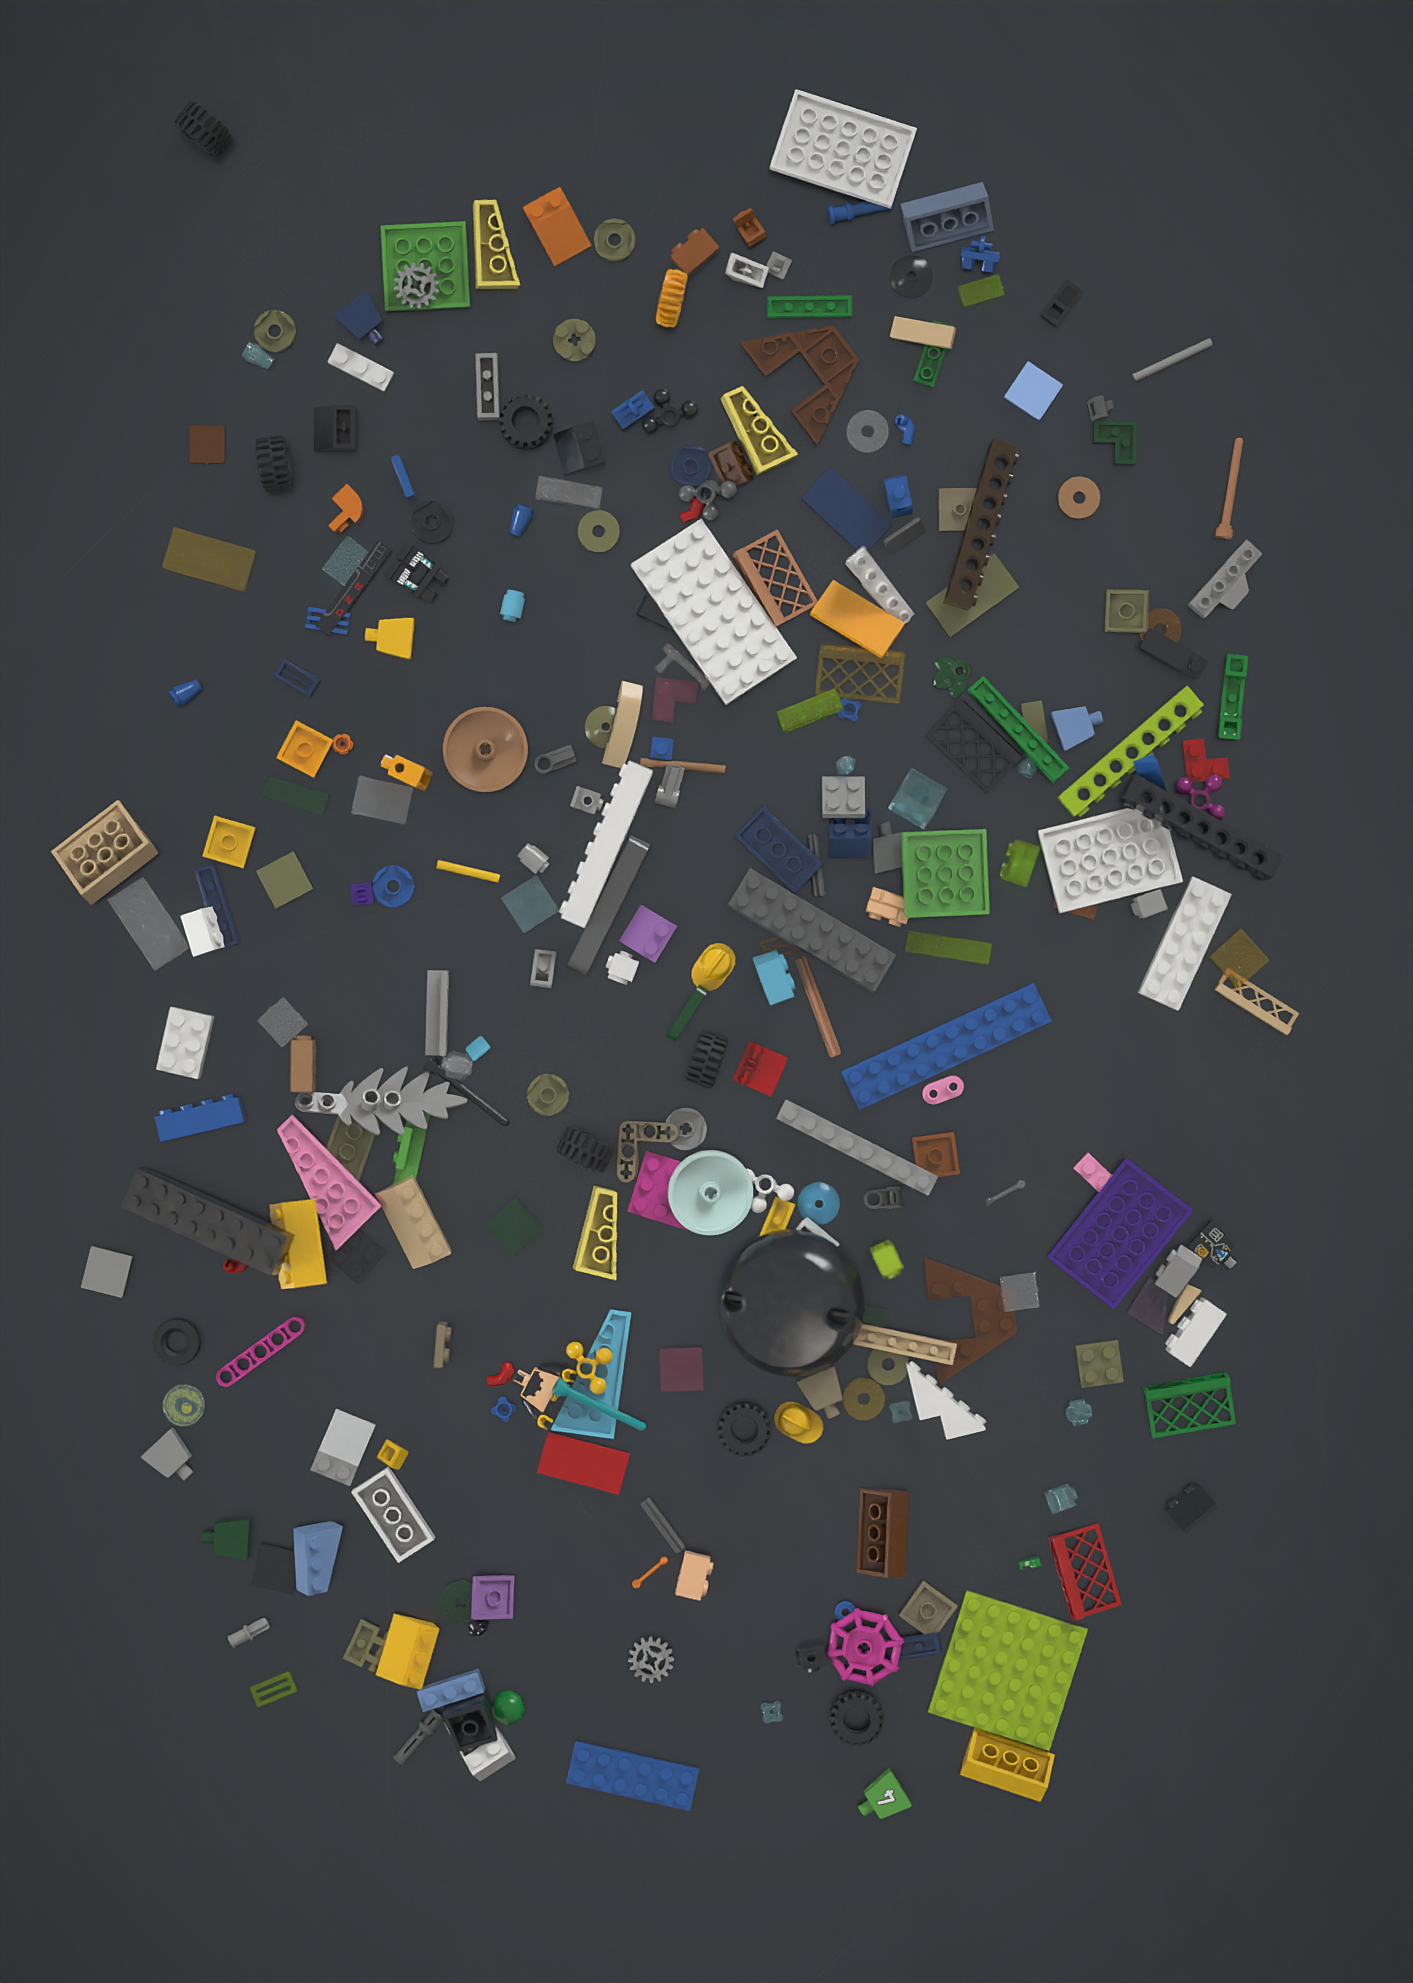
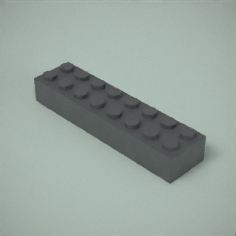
M749 868L727 906L871 993L876 991L896 957V954L751 868Z

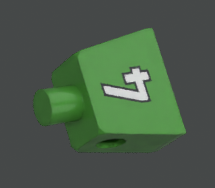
M889 1768L864 1790L868 1800L859 1805L858 1808L864 1817L875 1811L878 1817L883 1819L911 1807L912 1804Z

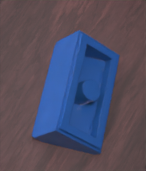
M1154 754L1133 761L1138 776L1167 791Z

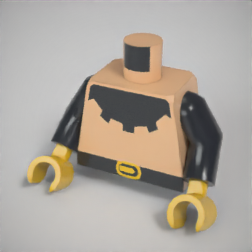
M543 1364L538 1368L535 1367L531 1375L521 1370L518 1371L513 1381L524 1386L520 1394L522 1396V1403L528 1414L537 1421L541 1428L548 1429L544 1425L546 1420L553 1423L548 1414L558 1398L557 1395L552 1393L556 1380L561 1378L565 1382L574 1383L570 1379V1374H577L576 1370H570L558 1364Z

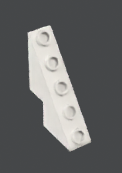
M862 547L846 561L847 567L860 580L863 588L882 610L905 624L908 623L914 612L869 553Z
M905 1362L920 1420L940 1416L946 1439L986 1430L984 1426L986 1420L979 1414L974 1416L970 1413L968 1405L961 1400L959 1403L952 1398L954 1396L953 1393L945 1387L943 1389L936 1385L937 1381L931 1375H923L920 1372L921 1368L915 1362Z

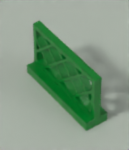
M1223 1372L1143 1386L1152 1438L1236 1424L1228 1373ZM1226 1388L1227 1396L1222 1402L1213 1397L1217 1390ZM1196 1393H1203L1207 1396L1201 1406L1192 1401ZM1179 1396L1186 1399L1180 1410L1171 1404L1174 1398ZM1210 1399L1219 1404L1213 1414L1204 1409ZM1161 1400L1165 1405L1158 1413L1152 1409L1151 1401ZM1189 1403L1199 1408L1192 1418L1183 1412ZM1169 1406L1177 1411L1172 1421L1162 1416ZM1222 1408H1225L1230 1413V1419L1221 1421L1216 1416ZM1201 1411L1210 1416L1205 1424L1195 1421ZM1180 1415L1190 1420L1182 1428L1174 1424ZM1160 1418L1169 1424L1164 1431H1155V1424Z

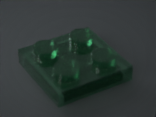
M516 1197L484 1225L511 1257L544 1229Z

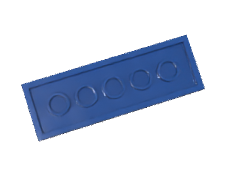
M575 1741L566 1783L690 1811L699 1768Z

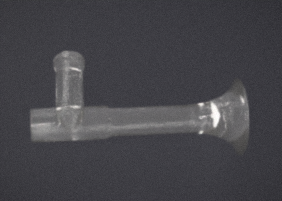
M669 643L666 644L662 650L667 655L655 669L662 674L666 667L674 660L696 678L702 687L701 693L706 691L711 685L706 675L696 669Z

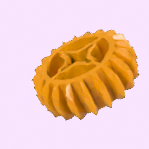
M669 269L664 279L656 314L657 324L664 327L674 328L679 319L688 278L687 274L680 270Z

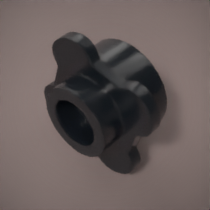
M483 1619L473 1621L468 1627L471 1631L469 1635L473 1637L476 1635L477 1637L481 1636L487 1631L489 1622Z

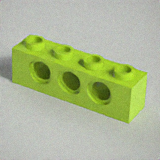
M889 1239L869 1248L883 1277L887 1275L891 1278L900 1273L899 1269L903 1268Z

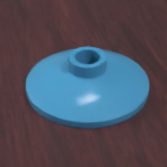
M823 1182L807 1185L798 1197V1209L804 1219L808 1217L817 1225L826 1224L833 1220L840 1208L838 1193L832 1186ZM817 1200H822L823 1206L817 1208L815 1206V1202Z

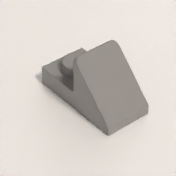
M535 949L530 985L552 987L556 960L555 951Z

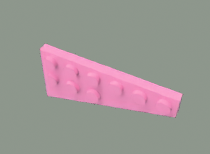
M291 1115L277 1131L303 1181L310 1199H315L317 1213L330 1236L335 1250H338L382 1205L294 1115Z

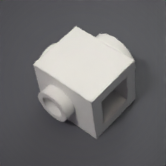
M621 951L620 954L615 953L614 957L609 956L606 968H609L608 978L627 985L628 981L632 982L639 962L632 959V954Z

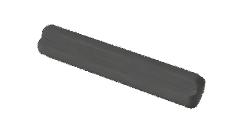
M810 834L807 836L808 848L822 861L819 834ZM822 867L811 878L813 897L825 895Z
M650 1498L642 1501V1508L674 1552H681L685 1545Z

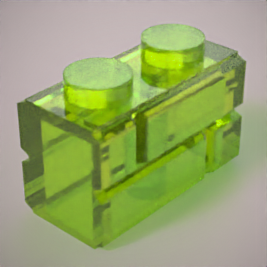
M1015 839L1014 843L1010 842L1006 854L1010 855L1008 862H1003L1000 870V875H1003L1002 880L1027 888L1040 847Z

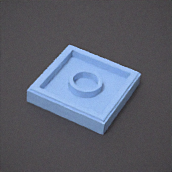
M1028 361L1004 398L1039 421L1063 384Z

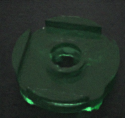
M465 1580L454 1581L448 1584L442 1591L440 1609L449 1621L468 1623L473 1620L471 1619L472 1583ZM457 1597H464L466 1599L465 1607L461 1605L456 1606Z

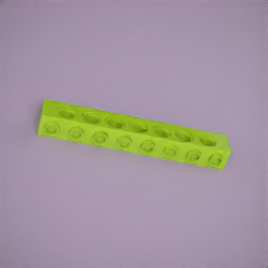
M1188 686L1184 687L1059 795L1057 799L1073 817L1077 814L1081 817L1090 809L1088 805L1093 800L1097 803L1106 795L1104 791L1108 787L1113 789L1122 782L1120 777L1123 774L1127 773L1130 775L1136 770L1133 761L1154 754L1152 749L1157 745L1161 748L1170 740L1168 736L1173 731L1177 734L1186 726L1184 722L1189 717L1193 720L1202 713L1200 708L1204 704ZM1176 706L1184 707L1185 715L1183 717L1175 715L1174 710ZM1160 720L1168 721L1169 729L1167 731L1159 729L1158 723ZM1145 733L1152 735L1153 743L1151 745L1143 743L1142 737ZM1129 747L1136 749L1137 756L1135 759L1127 757L1126 750ZM1112 761L1120 763V772L1114 773L1111 771L1110 764ZM1096 775L1104 777L1105 784L1102 787L1095 785L1094 778ZM1080 789L1088 791L1089 798L1086 801L1079 799L1078 791Z

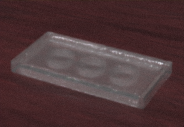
M144 877L108 900L154 971L190 948V945Z

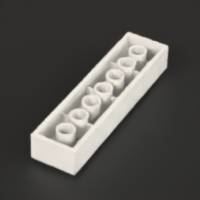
M629 761L628 765L623 764L619 773L622 779L619 784L615 783L610 795L613 796L611 804L606 803L602 815L605 818L602 823L598 822L593 834L596 835L594 843L589 842L585 854L588 857L585 863L581 861L576 873L579 874L577 882L572 881L568 893L571 896L568 902L564 901L560 908L561 918L586 928L653 775L652 770Z

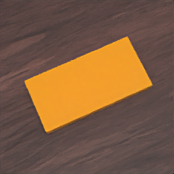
M834 580L810 612V616L880 658H883L905 626V623Z

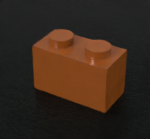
M703 228L700 231L695 229L687 236L689 240L683 245L679 243L671 250L673 253L670 255L671 260L688 277L719 251V246Z

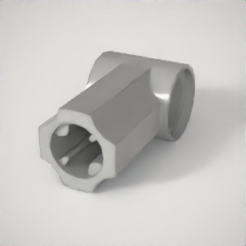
M667 764L662 784L658 788L655 803L675 809L685 768L675 764Z

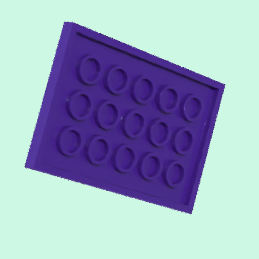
M1126 1157L1055 1245L1047 1258L1111 1308L1115 1309L1194 1210Z

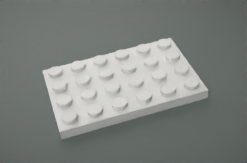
M796 89L769 169L891 209L917 128Z
M1160 804L1159 809L1165 814L1163 805ZM1129 808L1039 830L1038 835L1059 914L1182 883L1183 880L1170 831L1160 825L1161 822L1155 819H1147L1142 815L1143 812Z

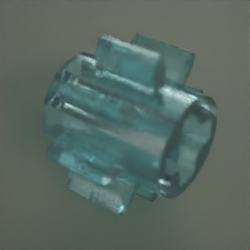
M1084 1399L1070 1401V1406L1066 1409L1067 1420L1073 1422V1426L1088 1424L1087 1419L1092 1416L1090 1405L1085 1403Z

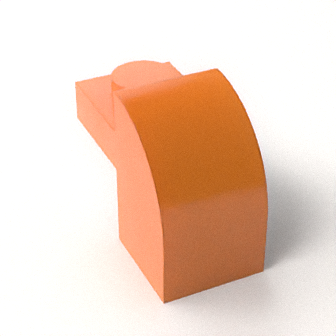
M346 484L332 497V500L343 510L328 525L335 533L338 531L343 532L350 525L348 522L350 519L357 525L363 515L361 499Z

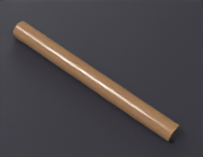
M641 758L640 766L664 769H666L667 764H675L685 768L687 771L725 774L726 766Z

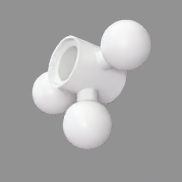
M746 1169L752 1183L755 1184L756 1189L759 1191L758 1196L753 1198L750 1207L753 1212H763L767 1207L765 1196L776 1192L783 1201L793 1198L794 1189L791 1185L783 1184L778 1186L773 1177L769 1175L755 1177L752 1170ZM764 1179H769L771 1181V1188L766 1191L762 1190L761 1182Z

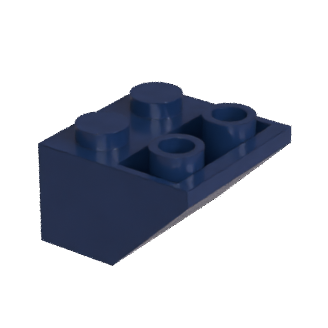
M865 809V818H829V857H872L871 809Z

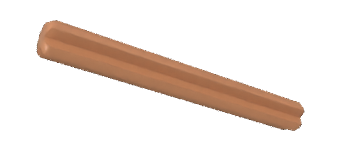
M802 956L795 959L797 969L830 1057L838 1056L841 1054L840 1047L807 957Z

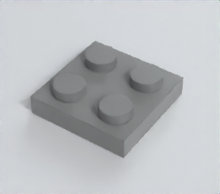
M822 776V818H865V777Z

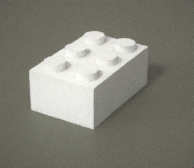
M170 1007L156 1069L200 1079L215 1016Z
M1202 1297L1199 1300L1195 1299L1189 1308L1191 1310L1187 1318L1184 1316L1177 1325L1179 1330L1175 1335L1171 1334L1165 1343L1167 1345L1165 1350L1190 1367L1227 1315Z

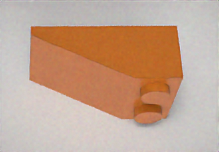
M561 187L523 207L526 217L554 267L591 247Z

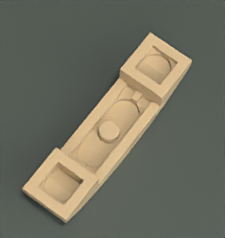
M625 681L621 682L616 716L602 764L622 768L623 764H625L638 721L643 686Z

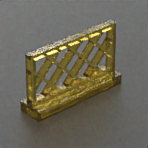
M820 643L815 695L900 704L905 652L888 650L883 658H880L863 647ZM823 657L833 658L837 666L827 672L823 667ZM837 659H844V660H843L841 663H839ZM848 660H853L858 665V668L851 674H848L842 667ZM858 661H863L864 663L860 665ZM869 662L875 663L880 669L871 677L863 669ZM890 664L899 665V672L892 679L884 671ZM840 667L847 677L837 684L830 674ZM861 669L868 679L858 686L851 677ZM822 670H823L826 675H824V676L821 678ZM880 672H883L889 681L879 688L872 679ZM829 677L835 687L830 691H821V681ZM898 678L897 686H896V684H895L893 681ZM850 679L856 689L851 693H844L839 686ZM869 681L877 689L871 696L865 695L860 689ZM889 684H892L896 688V698L886 697L882 690Z

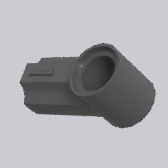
M570 744L552 752L539 755L535 760L534 766L539 774L546 775L554 770L575 763L577 760ZM541 759H547L550 762V767L547 770H541L538 767V762Z

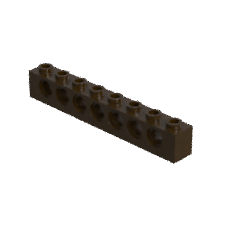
M994 438L989 443L944 598V604L967 611L971 606L976 605L978 594H975L977 586L982 584L984 574L981 573L983 565H987L990 554L987 553L988 547L994 543L996 534L993 533L995 525L998 526L1002 513H999V509L1006 502V485H1010L1013 478V473L1010 471L1012 465H1016L1019 453L1016 452L1017 445ZM999 459L1004 462L1005 468L1003 470L996 467V460ZM990 480H996L998 482V490H994L990 487ZM984 500H990L993 503L992 510H987L984 507ZM979 520L987 523V530H981L978 527ZM973 540L981 543L980 551L973 549ZM968 560L975 563L976 568L974 571L967 569L966 562ZM961 581H966L969 583V591H963L961 589Z

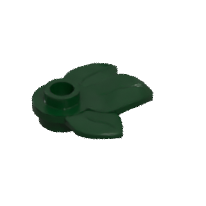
M951 657L938 659L935 661V664L940 671L935 675L932 685L939 689L949 688L951 697L957 698L967 688L966 679L971 675V666L965 660L955 661ZM958 667H962L964 669L963 674H959L957 672Z

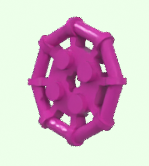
M856 1608L843 1619L831 1624L828 1649L825 1653L826 1657H829L841 1675L842 1680L868 1684L872 1687L891 1673L898 1671V1662L904 1640L899 1636L886 1614L880 1615ZM862 1619L876 1622L877 1625L875 1628L862 1625ZM855 1621L857 1627L847 1633L843 1628ZM882 1626L891 1640L885 1641L883 1634L879 1632ZM839 1636L844 1638L842 1649H836ZM867 1643V1646L870 1647V1650H867L866 1653H862V1649L859 1648V1645ZM886 1647H893L890 1660L884 1658ZM843 1655L846 1657L849 1663L847 1669L838 1656ZM883 1664L885 1668L873 1674L872 1669L876 1665ZM853 1668L865 1670L866 1675L853 1673L852 1670Z

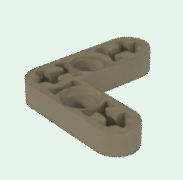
M623 1122L619 1128L617 1176L622 1182H633L638 1177L640 1141L675 1142L681 1135L679 1126L674 1123ZM629 1125L634 1129V1133H630V1140L634 1139V1143H624V1139H629V1133L625 1132ZM649 1125L655 1129V1134L651 1138L645 1134V1129ZM670 1127L672 1131H675V1134L671 1137L666 1134H660V1130H670ZM628 1145L634 1150L630 1158L624 1155V1148ZM623 1160L633 1161V1164H623ZM627 1167L629 1171H632V1175H629L628 1179L627 1175L623 1174Z

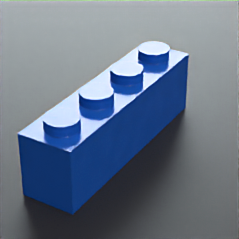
M234 1094L222 1096V1101L216 1103L213 1102V1099L201 1101V1106L193 1108L192 1104L180 1106V1111L172 1113V1109L159 1111L160 1116H156L155 1121L160 1142L245 1122L240 1097L234 1098Z

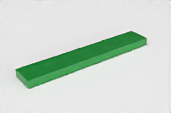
M984 676L967 690L1053 784L1069 771L1070 768Z

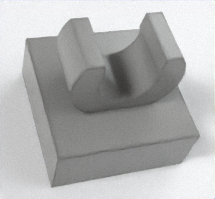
M773 251L766 265L769 267L767 273L784 280L792 260Z

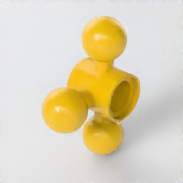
M571 1342L568 1344L566 1352L570 1358L578 1361V1375L585 1379L589 1378L591 1381L589 1387L594 1394H602L606 1390V1382L604 1379L596 1377V1366L599 1364H609L613 1358L612 1352L607 1348H601L597 1351L596 1358L592 1360L591 1358L583 1357V1347L580 1343ZM585 1362L590 1363L593 1368L588 1374L583 1373L580 1369L581 1364Z

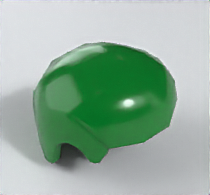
M511 1690L502 1691L497 1694L492 1702L493 1715L503 1725H514L521 1721L524 1714V1704L521 1696Z

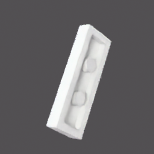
M338 343L328 360L329 364L383 392L386 391L394 375V372Z

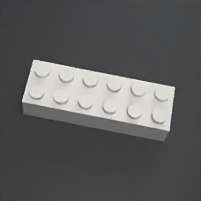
M1190 877L1140 986L1139 994L1179 1011L1232 894L1200 879Z

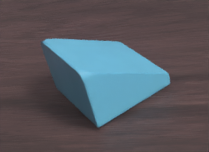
M479 1036L466 1047V1051L473 1061H476L490 1050L491 1046L482 1036Z

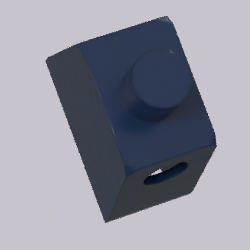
M366 290L334 315L337 321L359 341L368 336L373 344L376 345L384 339V336L378 329L384 322Z

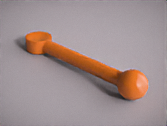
M661 1557L660 1562L657 1563L653 1568H651L647 1573H645L640 1579H635L632 1582V1586L634 1588H639L641 1582H643L647 1577H649L660 1566L666 1565L668 1563V1559L666 1557Z

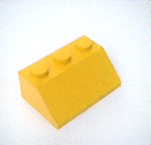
M394 1613L376 1675L400 1685L421 1690L440 1628L431 1622Z

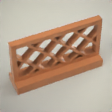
M778 530L732 554L749 588L776 628L817 604L818 601ZM774 536L779 543L777 551L766 548L767 541ZM752 548L762 550L759 561L751 559L747 551ZM765 551L776 554L774 565L762 562ZM779 556L786 557L790 562L788 570L776 566ZM761 566L772 569L770 579L760 576ZM775 570L787 573L784 584L772 581ZM789 574L799 578L798 588L787 585ZM771 584L783 587L780 598L772 596L769 592ZM785 589L797 592L794 602L783 599ZM799 594L808 595L812 603L806 606L797 604ZM781 603L793 606L790 615L786 617L782 615L780 611Z

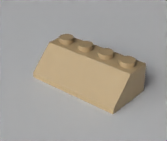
M414 1175L375 1193L413 1269L431 1264L451 1254V1248Z

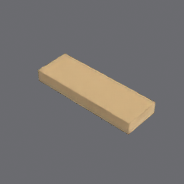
M895 316L890 337L897 340L952 349L956 328Z

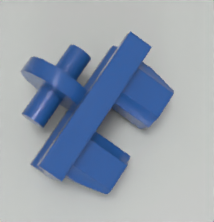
M981 236L980 242L973 240L971 242V247L979 249L961 248L962 266L966 269H974L975 259L983 260L982 271L993 272L996 262L999 263L1000 252L984 250H992L993 244L986 243L985 236Z
M642 390L612 410L611 413L622 429H625L655 407Z

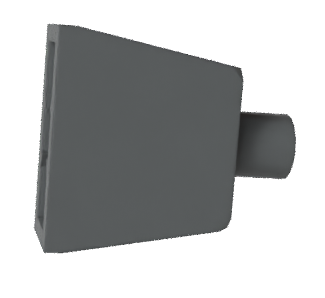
M890 822L879 824L880 837L872 839L875 874L903 867L902 832L893 834Z

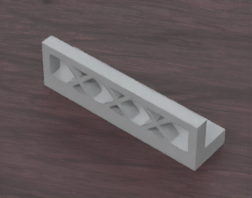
M427 970L425 1055L447 1056L449 971Z

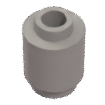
M529 843L518 854V857L521 859L520 862L535 874L538 871L542 874L549 866L547 862L549 857L536 846H531Z

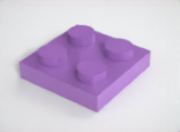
M473 1576L471 1619H513L515 1576Z

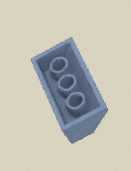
M983 182L900 204L912 252L994 231L989 198Z

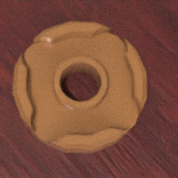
M1081 476L1072 477L1064 482L1059 489V507L1070 518H1087L1099 506V489L1089 478ZM1076 492L1084 494L1085 501L1078 504L1074 502L1073 495Z

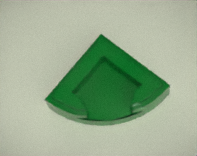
M1038 1556L1018 1561V1566L1021 1570L1030 1567L1033 1569L1041 1565Z

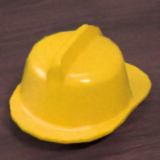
M715 943L705 949L692 969L694 984L697 987L701 985L708 991L717 989L734 968L735 955L733 950L722 943Z
M793 1401L785 1402L775 1412L774 1419L777 1428L783 1434L804 1444L812 1443L822 1434L823 1422L820 1416L799 1403Z

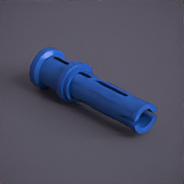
M847 201L843 205L834 207L828 205L827 207L831 224L844 219L850 221L854 219V216L890 209L869 201L854 204Z

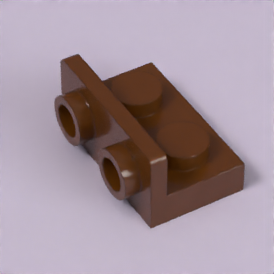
M737 441L728 442L708 453L721 483L731 481L738 487L754 480L752 475L753 469L747 463L744 457V449Z

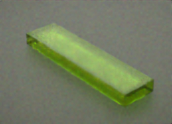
M908 931L905 952L989 964L992 943Z

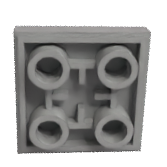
M91 1246L81 1288L123 1298L133 1256Z

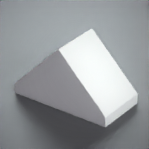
M731 253L725 274L733 281L763 288L769 267Z

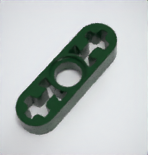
M701 985L698 986L666 1036L675 1042L708 992L706 988Z

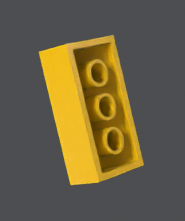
M315 1199L288 1201L269 1205L272 1224L295 1234L279 1273L281 1289L326 1284Z
M974 1728L964 1756L960 1775L1041 1802L1048 1788L1055 1754Z

